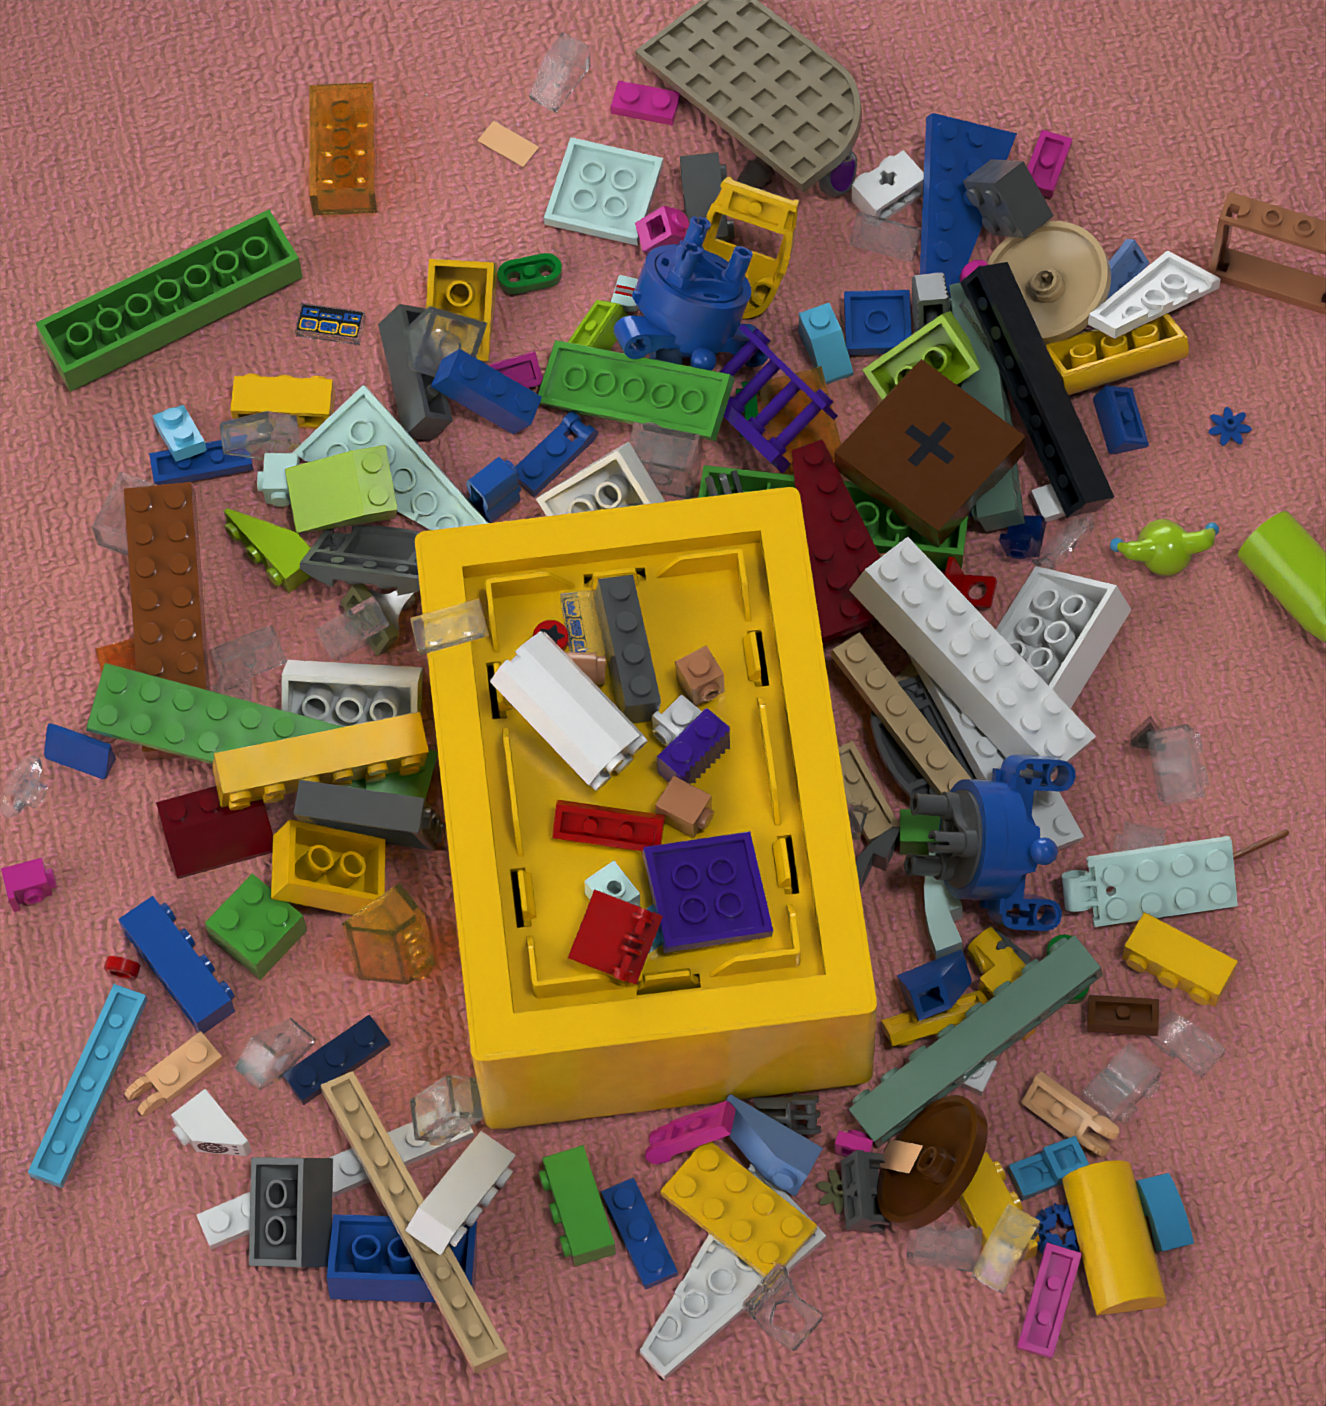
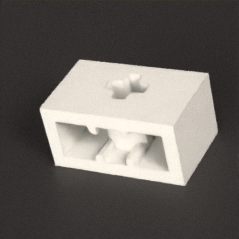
M904 150L895 156H888L880 163L879 167L870 173L865 172L855 179L852 184V202L877 227L923 196L924 172Z

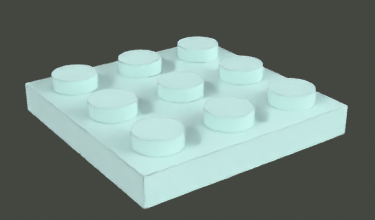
M570 137L544 215V225L638 246L640 239L635 222L648 215L664 165L663 158Z

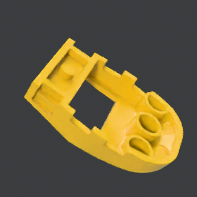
M728 176L722 181L720 185L722 189L717 199L711 204L706 215V219L709 220L711 226L702 245L704 250L714 253L729 262L737 245L716 239L722 215L784 235L777 259L752 251L753 255L745 274L751 286V296L742 318H753L762 314L770 306L786 274L794 247L799 200L794 199L793 201L734 181L732 177Z

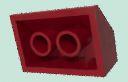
M217 786L156 802L177 879L273 853V833L263 799L251 801L250 806L244 809L230 810L229 806L221 808Z

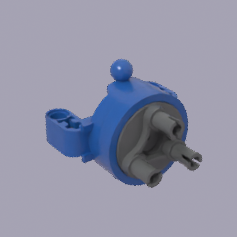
M1016 754L1007 757L1003 761L1001 769L993 768L992 781L963 779L958 781L950 792H943L941 795L914 793L910 800L912 815L940 816L941 820L939 831L931 830L928 835V839L938 841L927 842L929 852L936 854L915 855L908 853L904 862L906 875L934 876L936 880H943L947 890L953 897L957 899L980 900V907L987 908L990 919L994 923L1007 928L1036 931L1053 930L1059 925L1062 918V910L1059 904L1042 896L1024 894L1026 874L1035 872L1037 864H1051L1058 855V847L1053 840L1046 837L1040 838V828L1035 825L1032 817L1034 790L1061 792L1071 788L1076 778L1074 767L1067 761L1049 756ZM1054 767H1057V777L1054 781H1051V771ZM1026 768L1033 770V776L1020 774V770H1026ZM1041 906H1044V914H1043V916L1038 920V919H1037L1038 909H1039ZM1014 907L1019 909V914L1007 912V910H1011Z

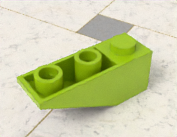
M229 508L224 510L227 522L224 527L234 541L237 542L240 539L245 544V551L255 564L261 562L266 567V574L275 586L279 587L282 585L288 593H291L311 577L300 569L301 560L311 548L297 532Z

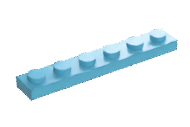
M113 984L28 1170L30 1177L63 1188L148 1001L146 995Z

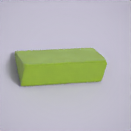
M596 300L568 343L610 351L617 341L613 332L616 322L629 315L619 303Z

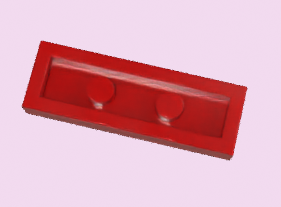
M557 800L552 838L643 851L644 847L662 845L666 815Z

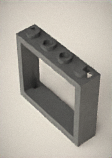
M299 780L293 814L302 822L386 839L385 844L436 851L437 843L442 842V837L445 833V823L441 822L439 814L424 798Z

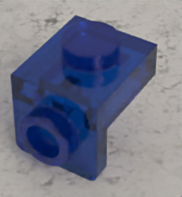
M1024 515V524L1009 526L1007 534H1000L999 542L1007 556L1015 559L1039 557L1047 524L1043 516Z

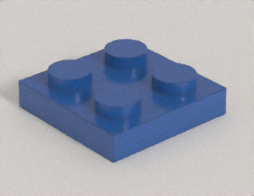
M910 290L844 291L845 339L849 355L885 354L912 335Z

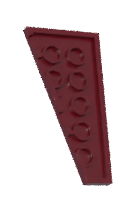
M820 439L792 450L791 457L794 487L799 491L822 643L879 622L849 589L863 571L881 557L824 440Z

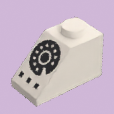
M206 1089L171 1114L175 1123L172 1131L184 1146L190 1143L197 1152L247 1156L252 1152L248 1140Z

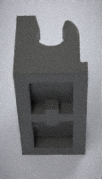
M856 1150L841 1160L846 1230L881 1233L885 1230V1225H890V1221L882 1215L877 1199L878 1169L880 1168V1163H885L884 1154Z

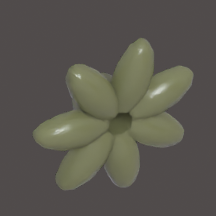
M831 1169L829 1171L830 1182L817 1183L819 1189L827 1192L821 1198L820 1205H827L834 1201L835 1212L840 1214L844 1207L843 1190L839 1191L837 1189H843L842 1178L840 1179L838 1173Z

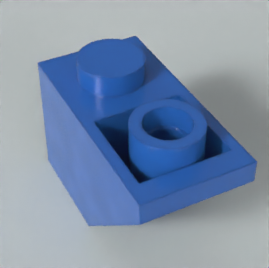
M961 949L897 975L905 1004L919 1021L952 1008L972 983Z

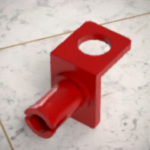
M949 556L946 570L941 572L975 608H991L997 585L996 577L965 575L956 558ZM976 584H983L987 587L986 594L980 599L969 597L970 589Z

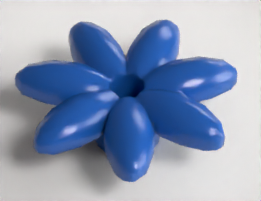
M1225 407L1223 417L1215 414L1210 416L1217 426L1212 427L1208 433L1210 435L1221 434L1220 443L1222 446L1226 445L1230 438L1241 445L1243 438L1240 433H1249L1252 431V428L1246 424H1241L1246 417L1245 412H1241L1233 417L1231 409Z

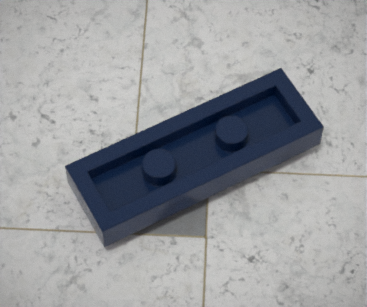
M369 1014L284 1072L283 1077L301 1103L305 1105L322 1093L321 1084L356 1070L391 1046L390 1041Z

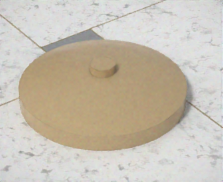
M1047 221L1026 238L1007 237L995 249L987 262L988 265L1008 262L1045 344L1065 340L1088 326L1089 314L1107 300L1110 291V264L1100 243L1087 230L1068 222Z

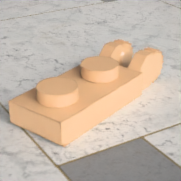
M200 1031L146 1072L144 1077H140L124 1092V1095L131 1101L153 1086L157 1093L149 1096L137 1108L138 1112L143 1117H146L164 1103L168 1104L222 1063L223 1058Z
M1042 1071L1036 1075L1021 1101L1024 1106L1068 1138L1076 1136L1081 1145L1099 1156H1106L1110 1145L1097 1133L1088 1132L1090 1127L1099 1134H1102V1136L1113 1140L1117 1138L1120 1132V1128L1109 1118L1098 1115L1097 1111Z

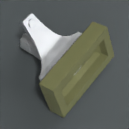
M364 583L351 586L340 604L372 650L379 656L388 652L400 635L398 632L400 629L398 625L400 611L414 605L416 599L414 593L397 596L396 590L391 593L380 594L373 589L369 590Z

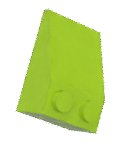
M386 445L351 450L285 468L293 519L298 534L394 519L396 517L398 508Z

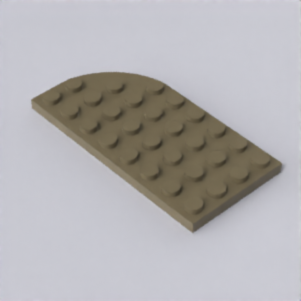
M701 0L635 50L638 61L803 193L840 165L857 141L862 123V106L857 85L851 74L844 66L758 0Z

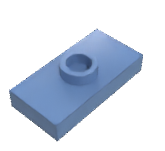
M1126 239L1109 260L1111 285L1107 299L1142 272L1149 264L1148 259L1133 239Z

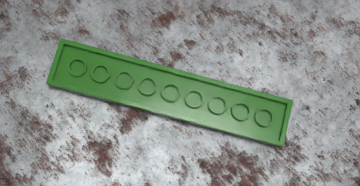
M105 663L86 731L213 764L214 753L332 730L343 726ZM429 750L424 766L419 767L420 771L405 776H401L399 771L388 773L383 780L370 783L366 782L365 778L354 780L349 787L419 797L426 800L438 752Z

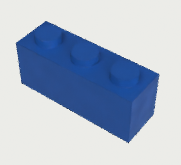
M461 349L456 350L441 360L431 385L433 389L511 434H515L532 424L542 396Z

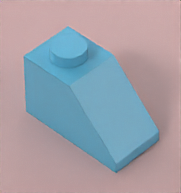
M830 303L800 312L798 333L822 385L824 386L852 376L853 369L842 329Z

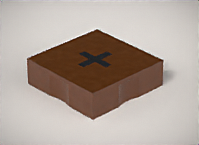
M921 359L834 452V461L841 475L870 497L889 506L903 522L939 548L969 515L977 500L984 493L995 487L1024 455L1025 436Z

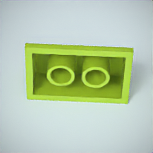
M949 311L935 318L862 369V371L883 400L921 359L956 385L981 368L968 336L952 312Z

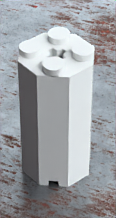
M540 631L515 651L517 655L511 661L507 659L499 667L490 682L575 772L595 791H598L611 778L609 773L614 770L618 774L622 772L633 761L630 754L632 756L636 754L648 740L546 632Z

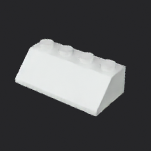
M287 660L282 672V710L343 727L416 712L421 714L423 667Z

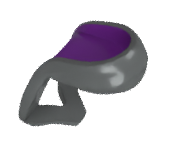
M852 150L846 157V160H843L840 165L819 180V187L825 194L831 197H839L852 188L857 171V156Z

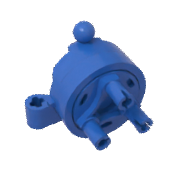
M696 216L691 217L683 241L680 240L678 245L671 244L656 247L646 256L632 294L633 300L644 316H625L616 322L613 330L625 355L631 359H640L662 348L678 349L683 357L691 358V367L710 371L716 366L715 354L718 352H728L735 355L750 340L739 327L742 325L740 322L751 296V286L745 274L753 255L752 251L742 246H736L728 262L722 257L704 250L702 245L711 223L703 217L698 219ZM744 324L751 332L757 328L755 325ZM759 349L745 365L758 367L764 364L769 357Z

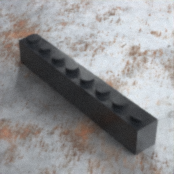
M1008 262L979 266L964 278L960 284L1065 516L1069 518L1096 512L1115 496Z

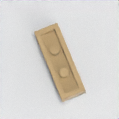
M854 741L838 747L847 806L868 844L872 843L878 836L893 826L900 829V824Z

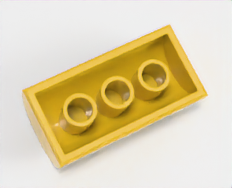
M1168 313L1115 339L1098 329H1094L1059 342L1046 344L1068 396L1185 359L1189 354L1188 337Z
M1122 1160L1104 1161L1090 1164L1068 1173L1062 1178L1080 1253H1082L1081 1257L1096 1315L1164 1307L1167 1299L1131 1164Z

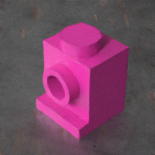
M662 206L635 222L643 252L649 253L656 247L671 244L678 245L680 240L683 241L686 229L689 227L687 216L679 209Z
M42 858L1 868L8 900L14 912L20 911L19 904L39 903L45 897L53 895L51 889L57 888L54 871L52 868L46 869Z

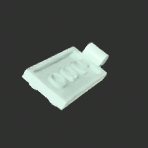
M1229 836L1088 856L1086 861L1089 872L1086 870H1071L1061 875L1065 910L1078 912L1093 907L1094 918L1092 919L1094 927L1139 921L1144 912L1155 918L1238 906L1232 840ZM1108 887H1114V889L1111 892H1106V889Z

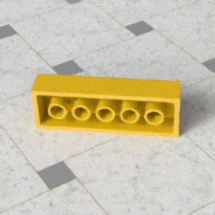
M416 712L214 753L212 768L221 808L229 806L230 810H239L249 807L251 801L261 799L264 800V803L281 801L284 799L285 794L297 792L299 780L349 787L354 780L365 778L368 783L385 779L388 773L399 771L401 776L414 774L420 771L419 767L424 766L429 750L421 714Z

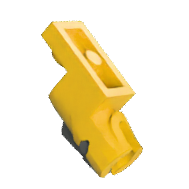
M992 927L985 929L967 947V953L972 957L981 973L984 974L979 978L978 990H982L988 1001L994 997V990L1006 981L1012 983L1022 976L1021 970L1031 960L1029 954ZM1034 1028L1032 1031L1026 1034L1022 1039L1024 1041L1028 1039L1031 1035L1035 1033L1036 1028Z

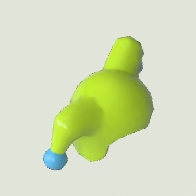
M1158 519L1148 523L1141 530L1137 541L1123 542L1122 539L1116 537L1111 540L1110 548L1114 552L1120 551L1129 560L1143 562L1151 572L1159 576H1173L1182 572L1188 566L1193 554L1208 550L1214 545L1215 536L1219 533V526L1216 523L1210 522L1205 526V529L1189 533L1179 524L1169 519Z

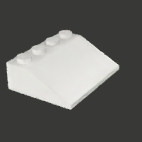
M629 442L536 498L546 516L665 502Z
M1035 566L999 623L996 631L1071 709L1129 615L1131 608L1117 585Z

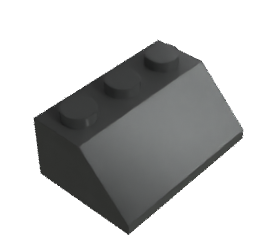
M251 1157L249 1266L328 1267L332 1231L333 1158Z

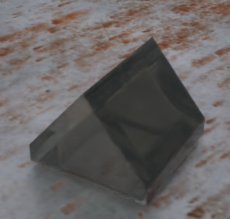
M1150 715L1131 733L1130 745L1137 748L1163 751L1165 749V736Z

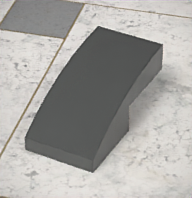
M893 826L882 833L857 858L856 867L860 891L872 866L886 871L899 844V828Z

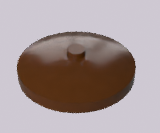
M946 1096L924 1108L904 1128L897 1140L923 1145L910 1173L882 1168L878 1183L877 1199L880 1211L886 1219L903 1229H918L937 1220L961 1197L978 1170L987 1143V1119L983 1110L964 1096Z

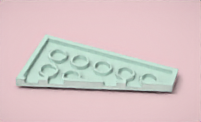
M364 385L292 452L298 453V457L311 462L351 450L386 445L398 508L397 512L430 530L489 523Z

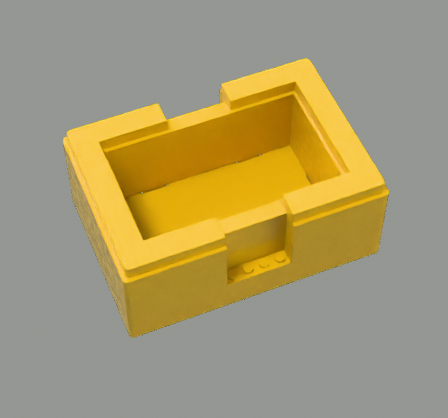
M793 487L429 530L418 533L415 537V549L470 1048L485 1124L491 1129H508L724 1102L729 1094L741 1100L853 1086L869 1082L873 1077L877 998L799 491ZM633 575L661 699L659 712L662 714L680 695L687 698L676 680L675 661L707 645L724 673L725 692L710 701L696 706L701 711L706 708L709 709L730 727V749H725V754H720V759H715L716 764H711V768H707L706 773H701V778H696V783H691L692 786L711 795L714 816L709 826L705 830L700 828L695 838L664 824L662 844L750 831L773 927L772 937L668 953H664L663 945L648 954L638 979L641 982L637 985L628 981H622L610 974L568 958V955L590 901L585 895L584 881L612 861L616 862L639 891L640 907L647 909L653 904L642 855L643 851L552 838L557 800H565L656 814L655 805L669 784L657 772V756L667 746L654 736L652 721L633 723L648 742L633 756L630 754L633 761L622 772L618 774L614 770L609 773L611 775L609 781L598 791H595L490 682L499 667L507 659L511 661L517 655L515 651L533 637L534 629L539 623L546 620H556L566 627L562 600L578 599L587 652H596V656H605V685L596 686L616 705L593 597L598 579ZM574 602L572 606L575 610L572 613L578 616L577 604ZM569 639L567 649L564 652H571ZM577 645L575 651L582 652L583 648Z

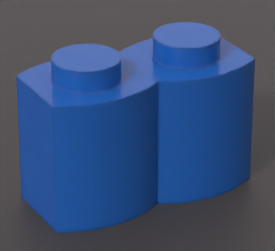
M497 457L466 482L470 493L469 501L489 523L496 521L521 500L519 494L521 487L517 479L519 472L509 460L504 462L500 457Z

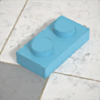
M184 405L168 408L163 412L153 415L154 424L176 462L207 451L205 441Z

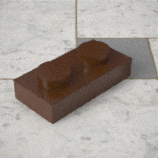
M1104 995L1088 996L1087 1032L1158 1036L1159 999Z

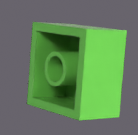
M251 874L205 922L209 938L260 980L307 931L304 916L288 902L271 899V888L254 874Z

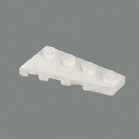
M1166 251L1089 314L1088 325L1115 339L1219 289L1220 278Z

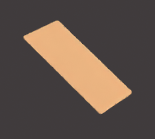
M495 121L490 124L478 139L480 143L522 167L525 166L539 148L537 145Z
M891 1139L884 1152L885 1163H880V1168L910 1173L923 1145Z

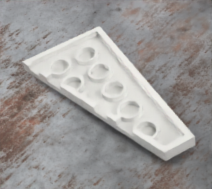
M751 1163L748 1168L749 1172L808 1217L783 1189L764 1179ZM817 1226V1231L776 1279L770 1283L709 1234L693 1260L685 1278L675 1290L674 1296L666 1310L661 1314L641 1347L640 1354L665 1380L826 1241V1235Z

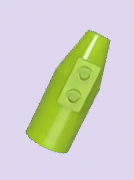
M1288 511L1280 512L1265 521L1246 539L1238 552V558L1307 632L1326 643V551Z

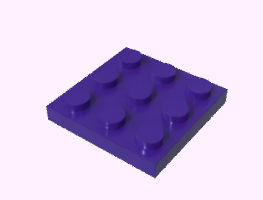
M750 831L643 848L642 855L655 913L663 916L659 925L664 953L772 937L773 927Z

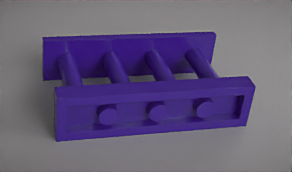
M742 324L739 329L750 340L719 372L734 376L759 349L771 360L734 398L732 396L729 397L723 417L783 474L791 465L783 456L787 451L785 447L821 410L833 420L838 415L830 408L834 402L820 388L814 393L767 347L771 341L758 328L751 332ZM781 369L791 381L755 418L751 416L747 421L741 415L746 410L744 406ZM802 389L812 401L776 438L772 437L768 441L762 435L766 431L764 427Z

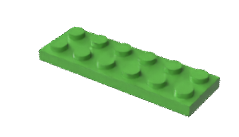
M555 340L538 395L542 396L539 405L716 441L735 378L726 373L644 357L631 359L624 353Z

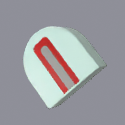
M619 275L611 302L621 304L627 312L638 311L639 308L632 298L638 279Z

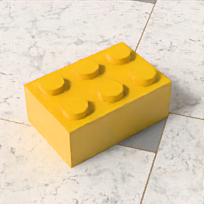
M290 819L273 835L271 899L367 918L384 903L386 839Z

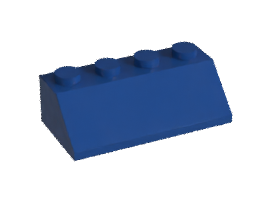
M333 1214L327 1269L330 1299L436 1303L389 1216ZM477 1221L471 1228L465 1224L464 1227L468 1230L456 1247L449 1244L474 1292L477 1271Z

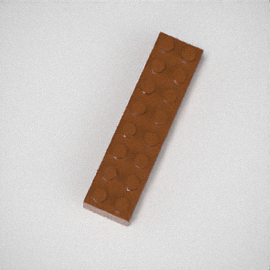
M191 482L123 488L136 671L210 691L196 492ZM142 746V753L147 761L183 757Z

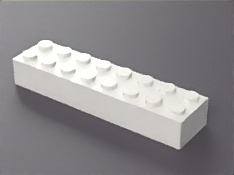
M909 537L905 538L866 568L849 589L1006 758L1016 754L1049 756L1070 763L1096 737ZM1054 767L1051 771L1050 778H1053L1058 773L1057 767ZM1027 768L1026 770H1020L1021 774L1033 776V770Z

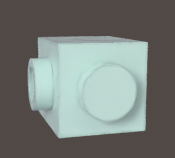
M298 453L264 454L263 471H258L257 488L258 491H263L266 504L278 507H285L291 504L285 468L300 465Z
M612 861L584 881L585 895L589 900L594 889L640 907L639 891L615 861Z

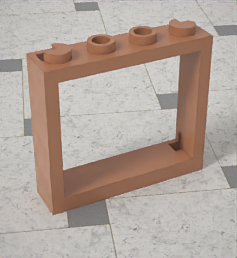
M1229 191L1218 221L1209 273L1219 277L1221 283L1326 315V303L1321 302L1322 297L1326 296V278L1229 248L1232 227H1237L1326 255V221ZM1220 264L1229 266L1227 272L1219 271L1217 267Z

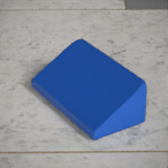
M1105 386L1094 396L1093 401L1109 454H1117L1149 446L1133 389Z
M53 723L48 724L44 750L46 759L100 779L107 778L116 760L111 744Z

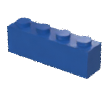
M151 896L118 919L124 934L198 1033L201 1031L204 1034L235 1012L232 1003L235 995L224 980L218 983L212 975L215 972L212 963L205 954L199 957L193 950L196 943L185 928L180 931L173 923L176 917L165 902L160 905L154 896Z

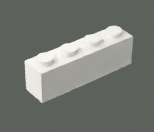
M480 1131L419 1206L405 1231L440 1256L449 1244L456 1247L468 1230L464 1227L465 1224L470 1228L474 1225L483 1211L480 1205L487 1208L499 1191L495 1186L502 1189L514 1171L509 1166L516 1155Z

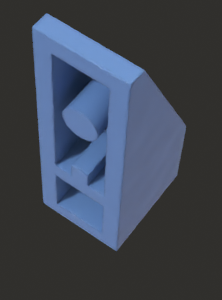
M729 1094L727 1102L729 1101L736 1111L731 1134L728 1136L764 1179L796 1196L823 1148Z

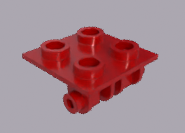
M594 889L568 958L610 974L622 981H628L637 985L663 916Z

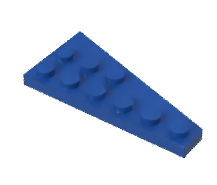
M931 113L926 117L920 275L932 273L945 274L948 296L951 298L949 285L960 283L961 271L970 260L983 225V217L978 208L969 201L966 194L968 190L963 180L991 159L1007 160L1017 133Z

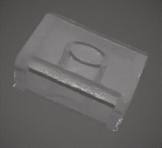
M429 306L404 329L409 369L435 377L441 360L458 349L476 358L487 323Z

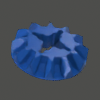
M1054 1203L1050 1207L1041 1209L1033 1221V1225L1040 1237L1037 1249L1043 1254L1046 1243L1080 1252L1069 1206ZM1057 1219L1060 1220L1064 1228L1072 1229L1066 1233L1065 1245L1062 1244L1058 1234L1050 1233V1231L1055 1229Z

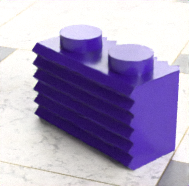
M704 709L657 756V772L668 782L675 776L690 785L691 783H696V778H701V773H706V769L711 768V764H716L715 759H720V754H725V749H730V727L709 709Z

